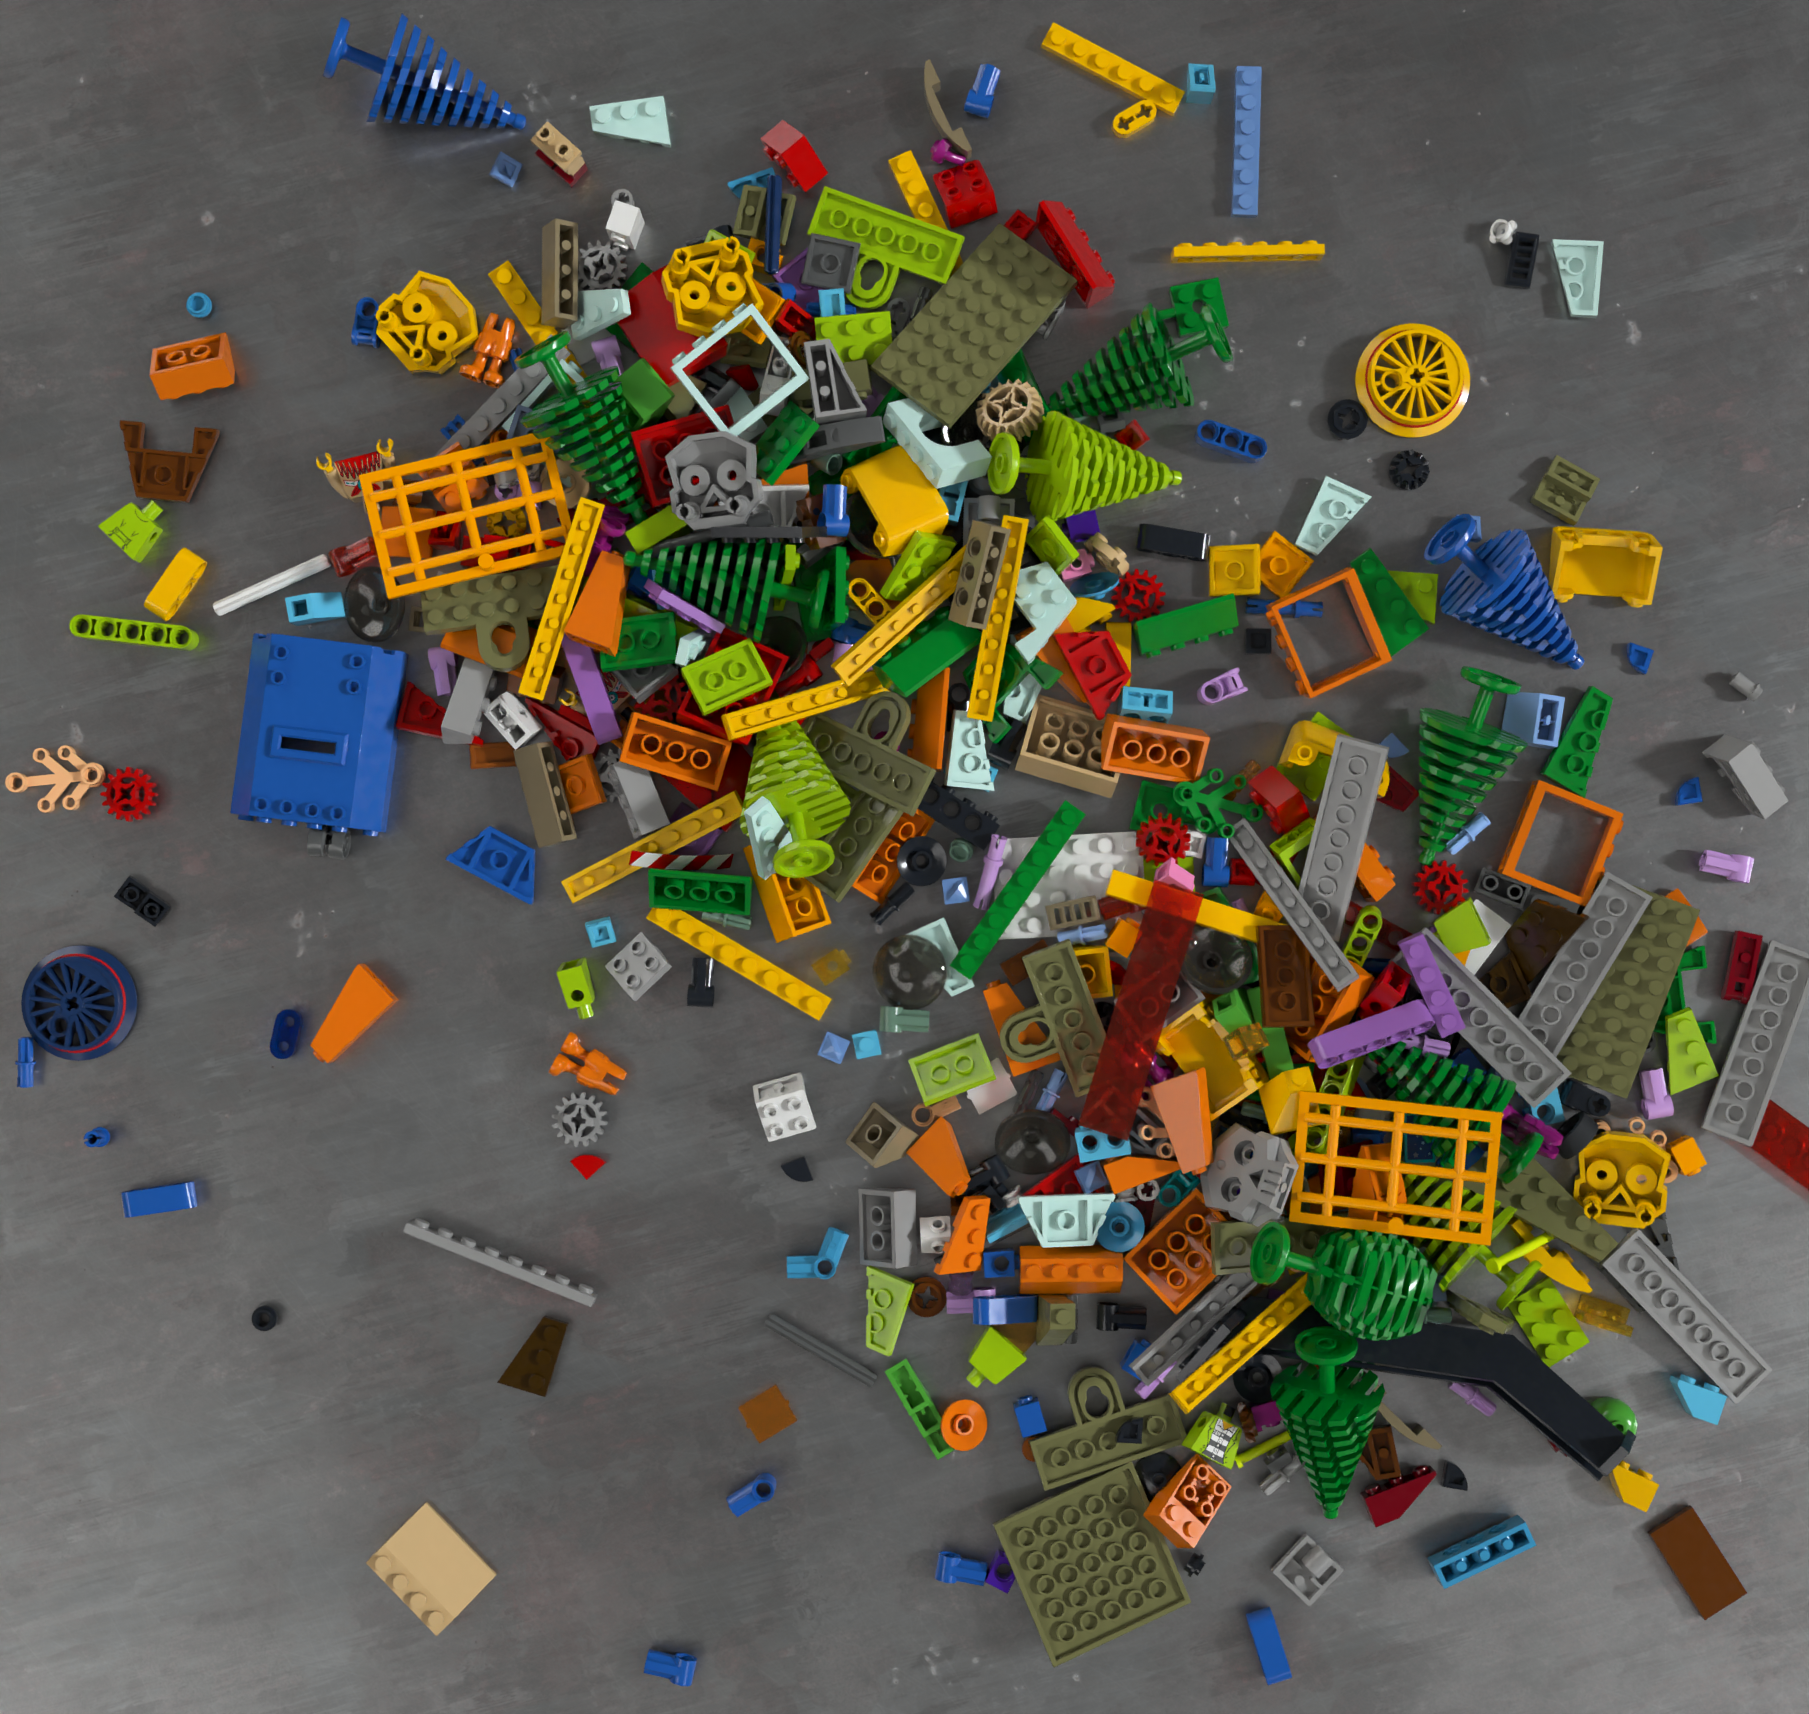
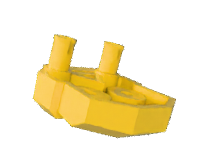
M730 236V241L727 237L674 250L670 262L662 272L661 282L666 299L673 303L677 330L698 337L704 335L707 339L714 333L712 327L723 319L726 322L734 317L732 312L743 303L746 306L753 303L759 312L762 310L764 302L752 281L754 271L747 252L739 249L740 243L736 237ZM733 286L735 290L729 291L726 287ZM696 294L698 299L694 300L690 295ZM748 316L726 335L741 332L753 318Z
M418 271L399 295L393 293L379 306V310L376 312V319L378 321L376 334L412 374L430 372L442 375L456 363L455 357L473 346L479 338L476 311L471 303L449 279ZM416 306H422V310L419 313L414 312ZM446 333L447 338L443 341L439 340L440 334ZM407 337H416L415 346Z
M1608 1130L1594 1136L1591 1142L1579 1152L1580 1173L1575 1176L1573 1198L1584 1208L1586 1217L1591 1219L1592 1216L1599 1224L1644 1229L1646 1226L1651 1225L1656 1217L1666 1212L1668 1191L1664 1181L1671 1155L1643 1134ZM1604 1170L1607 1175L1604 1178H1600L1597 1176V1172ZM1639 1175H1644L1647 1179L1645 1182H1638L1636 1178ZM1621 1192L1626 1201L1614 1200V1198Z

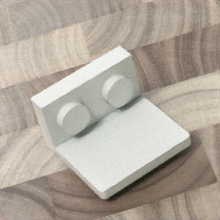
M801 1072L753 1085L755 1104L769 1142L816 1129V1123L807 1099Z

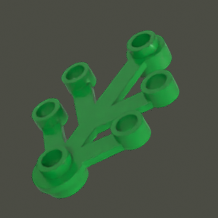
M1219 768L1209 769L1206 775L1193 783L1183 781L1174 787V801L1180 806L1187 807L1195 822V829L1199 832H1208L1212 827V822L1209 818L1202 816L1197 803L1205 805L1218 828L1217 833L1221 838H1231L1235 833L1233 825L1225 821L1219 809L1241 814L1242 818H1245L1247 822L1254 823L1260 821L1264 814L1262 806H1257L1254 802L1244 805L1222 799V797L1233 790L1243 789L1246 786V778L1241 774L1232 775L1228 782L1209 794H1203L1199 791L1210 783H1220L1223 780L1224 774ZM1214 771H1216L1218 774V778L1216 780L1212 778V773ZM1237 777L1241 781L1239 786L1235 785V779ZM1186 789L1189 791L1187 799L1183 796V792ZM1253 808L1257 809V815L1255 817L1252 816ZM1202 820L1206 822V827L1204 829L1200 827V823ZM1225 826H1227L1229 829V833L1227 835H1224L1223 829Z

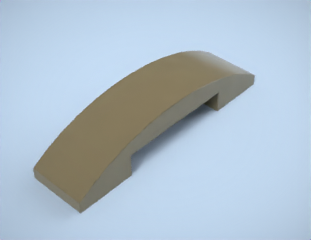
M929 59L925 61L924 93L929 114L942 138L948 139L952 144L951 148L955 152L969 159L972 156V148L962 127L952 131L935 95L936 92L940 91V80Z
M1363 1371L1361 1379L1367 1374L1365 1371ZM1377 1384L1373 1391L1375 1392L1380 1385ZM1381 1401L1378 1409L1379 1413L1398 1432L1420 1445L1437 1450L1442 1447L1419 1423L1411 1430Z

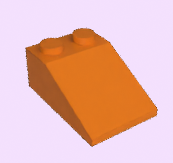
M1131 1153L1100 1160L1108 1185L1114 1195L1181 1169L1177 1157L1162 1159L1158 1155Z

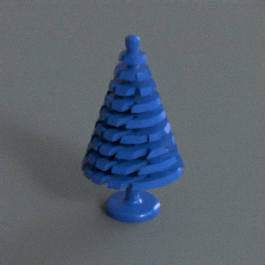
M403 13L397 24L386 60L346 43V36L350 22L346 18L341 17L323 77L332 78L340 60H346L381 74L366 122H375L389 79L391 78L395 80V84L383 119L384 123L392 122L403 87L407 84L410 85L399 124L408 123L420 89L425 92L415 124H424L435 95L439 97L432 125L440 126L450 101L454 104L448 126L456 127L463 107H466L469 110L464 122L465 127L473 126L478 112L483 114L480 128H488L492 117L498 119L496 129H504L506 124L518 130H522L525 127L526 117L519 113L511 112L512 105L505 100L502 109L496 107L499 94L493 89L488 101L482 100L486 84L480 79L473 96L468 95L473 78V72L468 68L465 70L459 89H455L454 84L460 68V62L455 57L451 62L444 84L440 83L439 80L447 57V52L442 47H440L430 78L425 77L435 41L429 35L424 43L415 72L410 71L421 34V29L416 25L413 27L401 65L395 64L408 22V18Z
M1461 514L1454 517L1436 532L1425 549V559L1431 565L1443 564L1455 556L1463 562L1444 588L1446 592L1440 601L1441 610L1444 614L1469 623L1478 629H1484V631L1492 635H1498V637L1511 641L1520 647L1525 646V649L1529 651L1539 652V655L1543 657H1552L1553 661L1560 664L1567 662L1574 670L1583 666L1585 660L1577 653V642L1571 638L1572 632L1569 625L1567 626L1565 617L1560 612L1559 604L1554 599V593L1550 585L1548 586L1547 577L1542 571L1543 568L1524 530L1514 529L1512 532L1511 530L1502 532L1494 540L1492 538L1475 551L1467 545L1476 529V522L1470 514Z

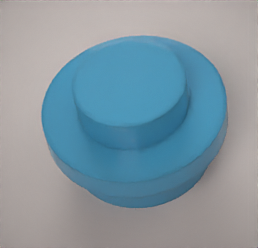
M198 292L189 296L186 308L192 316L204 318L211 312L212 302L206 294Z

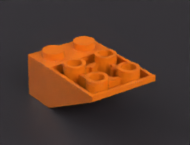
M1391 1142L1362 1145L1358 1158L1390 1162ZM1357 1168L1353 1179L1351 1197L1386 1201L1389 1172ZM1399 1173L1397 1203L1407 1204L1402 1173ZM1348 1207V1217L1389 1222L1390 1219L1398 1217L1404 1221L1405 1214Z
M1195 1454L1155 1495L1143 1516L1177 1548H1195L1232 1486L1203 1458Z

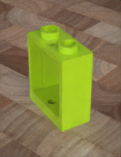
M670 505L626 531L625 534L636 553L643 555L645 549H649L660 541L688 535L693 532V529L672 512Z
M1311 817L1269 845L1297 891L1299 890L1301 878L1289 858L1310 844L1316 822Z

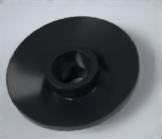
M917 836L909 839L901 846L897 855V868L900 875L907 882L915 886H928L935 883L941 878L947 865L946 853L941 844L927 836ZM918 856H923L925 859L922 865L916 863Z
M1255 1353L1233 1373V1383L1237 1392L1247 1401L1266 1403L1273 1399L1270 1387L1275 1376L1283 1370L1273 1356ZM1255 1373L1262 1375L1261 1382L1257 1383L1253 1380Z
M1158 1452L1143 1457L1135 1465V1470L1149 1502L1181 1469L1178 1461L1167 1453ZM1160 1475L1164 1479L1162 1483L1157 1484L1154 1482V1479Z

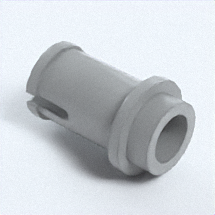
M1739 671L1728 683L1744 694L1747 701L1752 700L1754 702L1763 692V689L1760 688L1761 684L1753 683Z

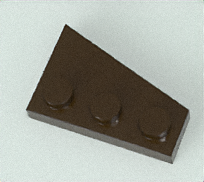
M1512 951L1479 979L1506 1008L1524 1002L1532 996Z
M544 1316L497 1383L546 1397L569 1323Z

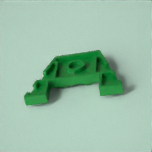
M1009 642L1006 644L993 721L982 720L988 728L989 738L993 743H998L1012 728L996 708L1029 673L1046 690L1063 675L1062 671L1036 657L1028 665L1015 646ZM978 656L962 672L970 693L972 691Z
M1697 946L1684 952L1653 1032L1666 1034L1665 1016L1686 1008L1681 972L1707 968L1705 946ZM1714 1021L1697 1022L1704 1041L1716 1044Z

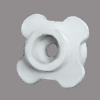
M1503 219L1496 220L1490 229V241L1493 244L1502 242L1505 245H1509L1513 241V231L1517 228L1516 222L1513 220L1509 222Z

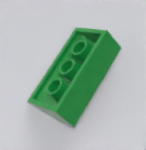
M1234 593L1136 621L1132 626V632L1139 656L1146 655L1148 659L1161 655L1160 650L1170 648L1172 652L1185 648V643L1194 641L1196 645L1209 641V636L1218 634L1220 638L1233 634V629L1239 626Z
M944 606L939 608L929 620L919 623L914 631L905 635L876 661L872 668L884 688L901 696L908 697L979 644L982 634L977 628L966 627L948 620L951 607Z
M650 868L648 871L649 907L750 916L753 897V876Z

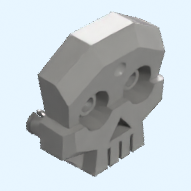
M720 431L688 436L665 456L674 486L669 491L672 512L679 519L684 520L693 530L745 525L751 512L763 500L762 481L756 478V445L732 433ZM731 471H735L737 474L735 480H731L729 477ZM694 476L699 477L697 485H694L692 482ZM718 497L725 504L714 506Z
M1235 1123L1212 1142L1214 1162L1207 1165V1171L1200 1175L1205 1207L1229 1212L1231 1217L1257 1227L1270 1219L1275 1222H1282L1285 1217L1280 1215H1287L1284 1206L1299 1167L1292 1154L1289 1141L1262 1131L1256 1133L1239 1123Z

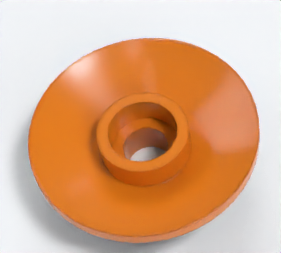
M961 1399L953 1402L945 1410L941 1419V1433L944 1441L951 1448L958 1451H968L975 1448L981 1443L987 1431L985 1411L978 1403L972 1400ZM962 1420V1426L958 1428V1423Z

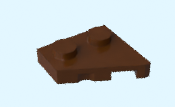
M1391 1424L1372 1427L1360 1456L1361 1462L1366 1465L1375 1480L1400 1477L1401 1471Z

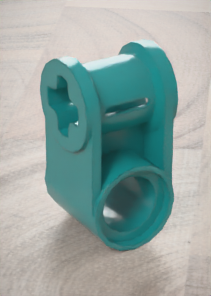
M1181 1169L1172 1172L1159 1185V1193L1156 1199L1166 1207H1174L1201 1180L1196 1175H1192L1191 1171L1184 1173L1189 1180L1183 1176ZM1167 1188H1172L1174 1198L1168 1202L1164 1201L1162 1197L1163 1191Z

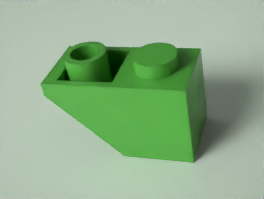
M1245 988L1233 989L1212 1000L1215 1018L1231 1036L1253 1025Z

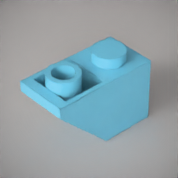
M341 592L308 593L285 598L289 623L295 626L346 617Z
M1681 1374L1680 1378L1671 1375L1669 1380L1685 1412L1695 1418L1718 1425L1727 1398L1726 1395L1719 1392L1720 1387L1707 1382L1704 1383V1386L1696 1384L1695 1378Z

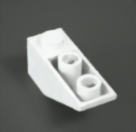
M778 336L785 347L789 345L788 338ZM772 346L763 379L759 403L792 378V369L774 346ZM789 395L766 414L778 416L780 411L786 407Z

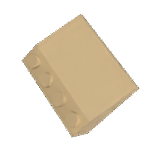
M1038 694L1031 711L1015 770L1111 798L1117 786L1120 773L1101 769V736L1107 714L1099 721L1091 709Z
M428 1502L413 1514L366 1562L436 1636L497 1575Z

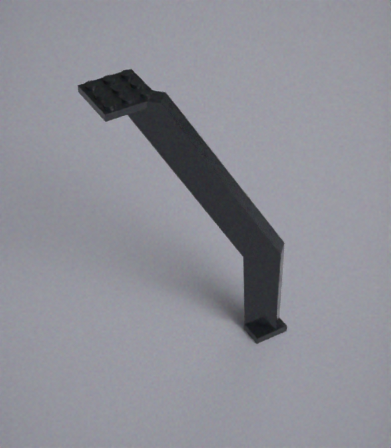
M1250 1296L1239 1309L1234 1306L1215 1324L1209 1334L1199 1342L1193 1352L1178 1366L1181 1371L1176 1378L1182 1383L1204 1364L1216 1350L1221 1349L1269 1307L1275 1299ZM1310 1305L1256 1354L1303 1360L1297 1355L1295 1349L1297 1335L1304 1330L1314 1327L1334 1326L1328 1323L1313 1305ZM1423 1322L1421 1331L1408 1336L1405 1334L1404 1337L1398 1339L1375 1341L1366 1340V1338H1356L1358 1350L1355 1357L1346 1363L1338 1365L1487 1387L1596 1481H1599L1603 1476L1606 1477L1630 1453L1636 1436L1629 1429L1624 1434L1619 1431L1511 1334L1494 1332L1491 1335L1483 1330L1430 1322L1424 1324Z

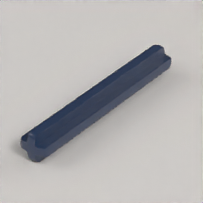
M769 175L767 178L764 271L770 275L778 274L782 198V178L779 175Z

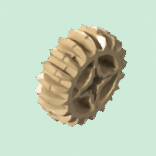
M1008 379L1006 384H1001L998 381V387L992 388L989 386L990 393H982L983 400L977 401L978 409L975 410L977 424L981 428L983 435L989 437L992 442L996 435L1001 432H1008L1021 442L1023 436L1030 437L1031 430L1038 431L1037 424L1042 423V415L1044 414L1042 398L1039 396L1038 391L1031 387L1028 382L1022 384L1017 379L1015 383H1012ZM1021 402H1024V403H1026V404H1028V405H1027V407H1025V406H1022V404H1020V403H1021ZM993 417L998 418L999 423L993 421L992 418H993Z

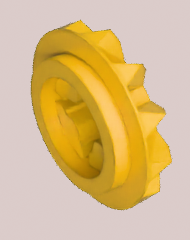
M518 507L487 515L486 527L490 535L514 538L524 534L527 522L523 511ZM504 514L507 520L516 521V523L508 527V534L504 526L496 525V523L503 520Z

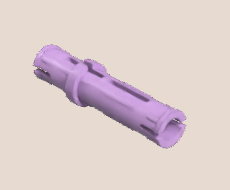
M992 834L988 854L983 859L985 865L975 902L973 903V906L979 909L982 899L981 910L989 909L998 870L1003 865L1002 855L1008 839L1001 836L999 845H997L998 834Z

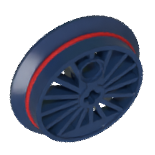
M68 946L48 954L32 969L22 992V1015L30 1035L47 1052L67 1060H90L109 1053L126 1038L133 1026L137 1013V992L130 973L116 957L92 946ZM58 965L61 966L65 984L53 969ZM69 967L75 970L74 980H72ZM46 974H48L59 990L42 981ZM82 975L86 976L83 982ZM92 980L95 981L96 984H94L92 987L88 989ZM102 986L111 991L92 997L90 996L98 989H100ZM40 987L58 998L37 996V989ZM114 996L115 1006L92 1002ZM35 1001L60 1004L39 1011L35 1010ZM91 1008L114 1011L112 1020L110 1021ZM55 1012L50 1019L40 1025L37 1016ZM90 1017L106 1025L107 1029L101 1033ZM61 1019H64L67 1023L65 1031H62L59 1027ZM84 1023L96 1038L90 1043L88 1042ZM47 1028L49 1032L52 1034L51 1036L46 1033L45 1030ZM76 1031L81 1046H73L74 1033ZM65 1036L64 1044L57 1041L59 1037Z

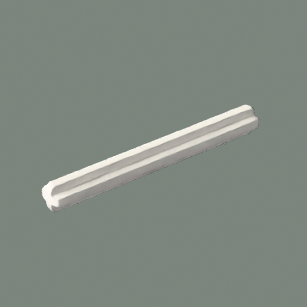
M325 554L319 555L214 602L213 609L217 615L222 616L331 566L330 561Z

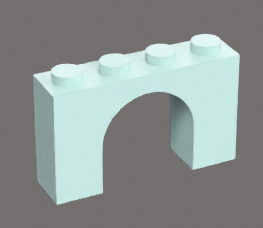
M909 398L888 403L883 417V424L936 489L986 475L992 456L979 440L957 446H944L934 443L925 437L922 432L945 425Z

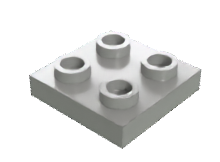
M994 495L964 498L963 547L967 544L973 520L1001 526L1003 515L1014 517L1015 499H1002Z
M642 932L605 965L610 974L635 1002L672 966L664 954Z
M1304 1533L1271 1569L1309 1607L1344 1571L1307 1533Z

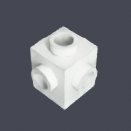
M950 1216L920 1217L921 1253L939 1254L945 1252L942 1250L946 1241H950L954 1231V1227L950 1226Z

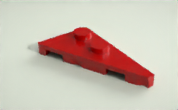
M407 681L396 728L443 739L441 725L446 709L439 706L430 696L425 695L412 682ZM474 736L472 744L468 745L483 747L484 740L479 736Z
M526 697L524 702L528 705L529 711L534 717L538 716L546 727L544 731L554 745L561 750V754L566 761H571L591 753L595 760L600 745L597 743L593 731L558 713L554 708L540 703L536 699Z

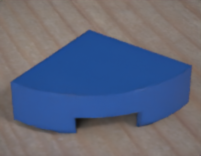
M1631 642L1628 643L1627 658L1630 665L1640 674H1647L1654 650Z
M1699 777L1689 779L1680 786L1676 793L1675 806L1703 802Z

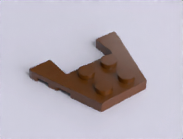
M120 420L119 424L123 431L125 451L128 453L129 468L136 497L139 499L189 503L220 435V431L218 429L195 427L192 453L143 449L145 424L143 422Z

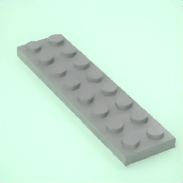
M1338 734L1298 890L1326 931L1337 942L1340 940L1390 748Z
M1606 872L1582 912L1590 918L1557 953L1518 1018L1555 1057H1557L1653 898L1609 872Z
M1424 927L1420 932L1423 933L1466 1027L1458 1031V1033L1504 1079L1516 1082L1515 1090L1535 1108L1572 1073L1427 927ZM1401 951L1388 961L1389 963L1393 961L1411 975ZM1411 977L1409 983L1419 992L1413 977Z
M1773 940L1769 942L1753 985L1752 994L1745 1006L1701 1129L1748 1147L1753 1146L1809 994L1808 953Z
M1633 1228L1599 1262L1736 1405L1773 1370L1638 1228Z

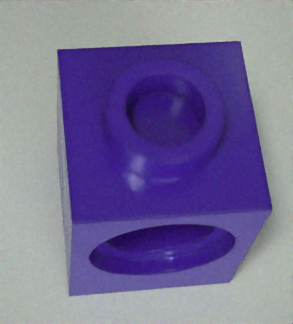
M1095 510L1069 516L1064 519L1065 523L1061 524L1062 532L1071 544L1087 541L1096 532L1100 533Z
M998 1549L987 1569L985 1582L1008 1594L1015 1576L1012 1569L1007 1573L998 1572L997 1568L999 1565L1008 1564L1010 1566L1005 1552Z

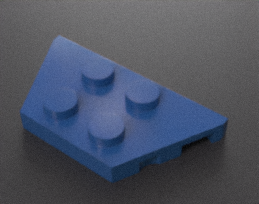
M487 827L478 836L469 840L461 848L446 857L445 860L530 905L534 903L535 849L494 827Z

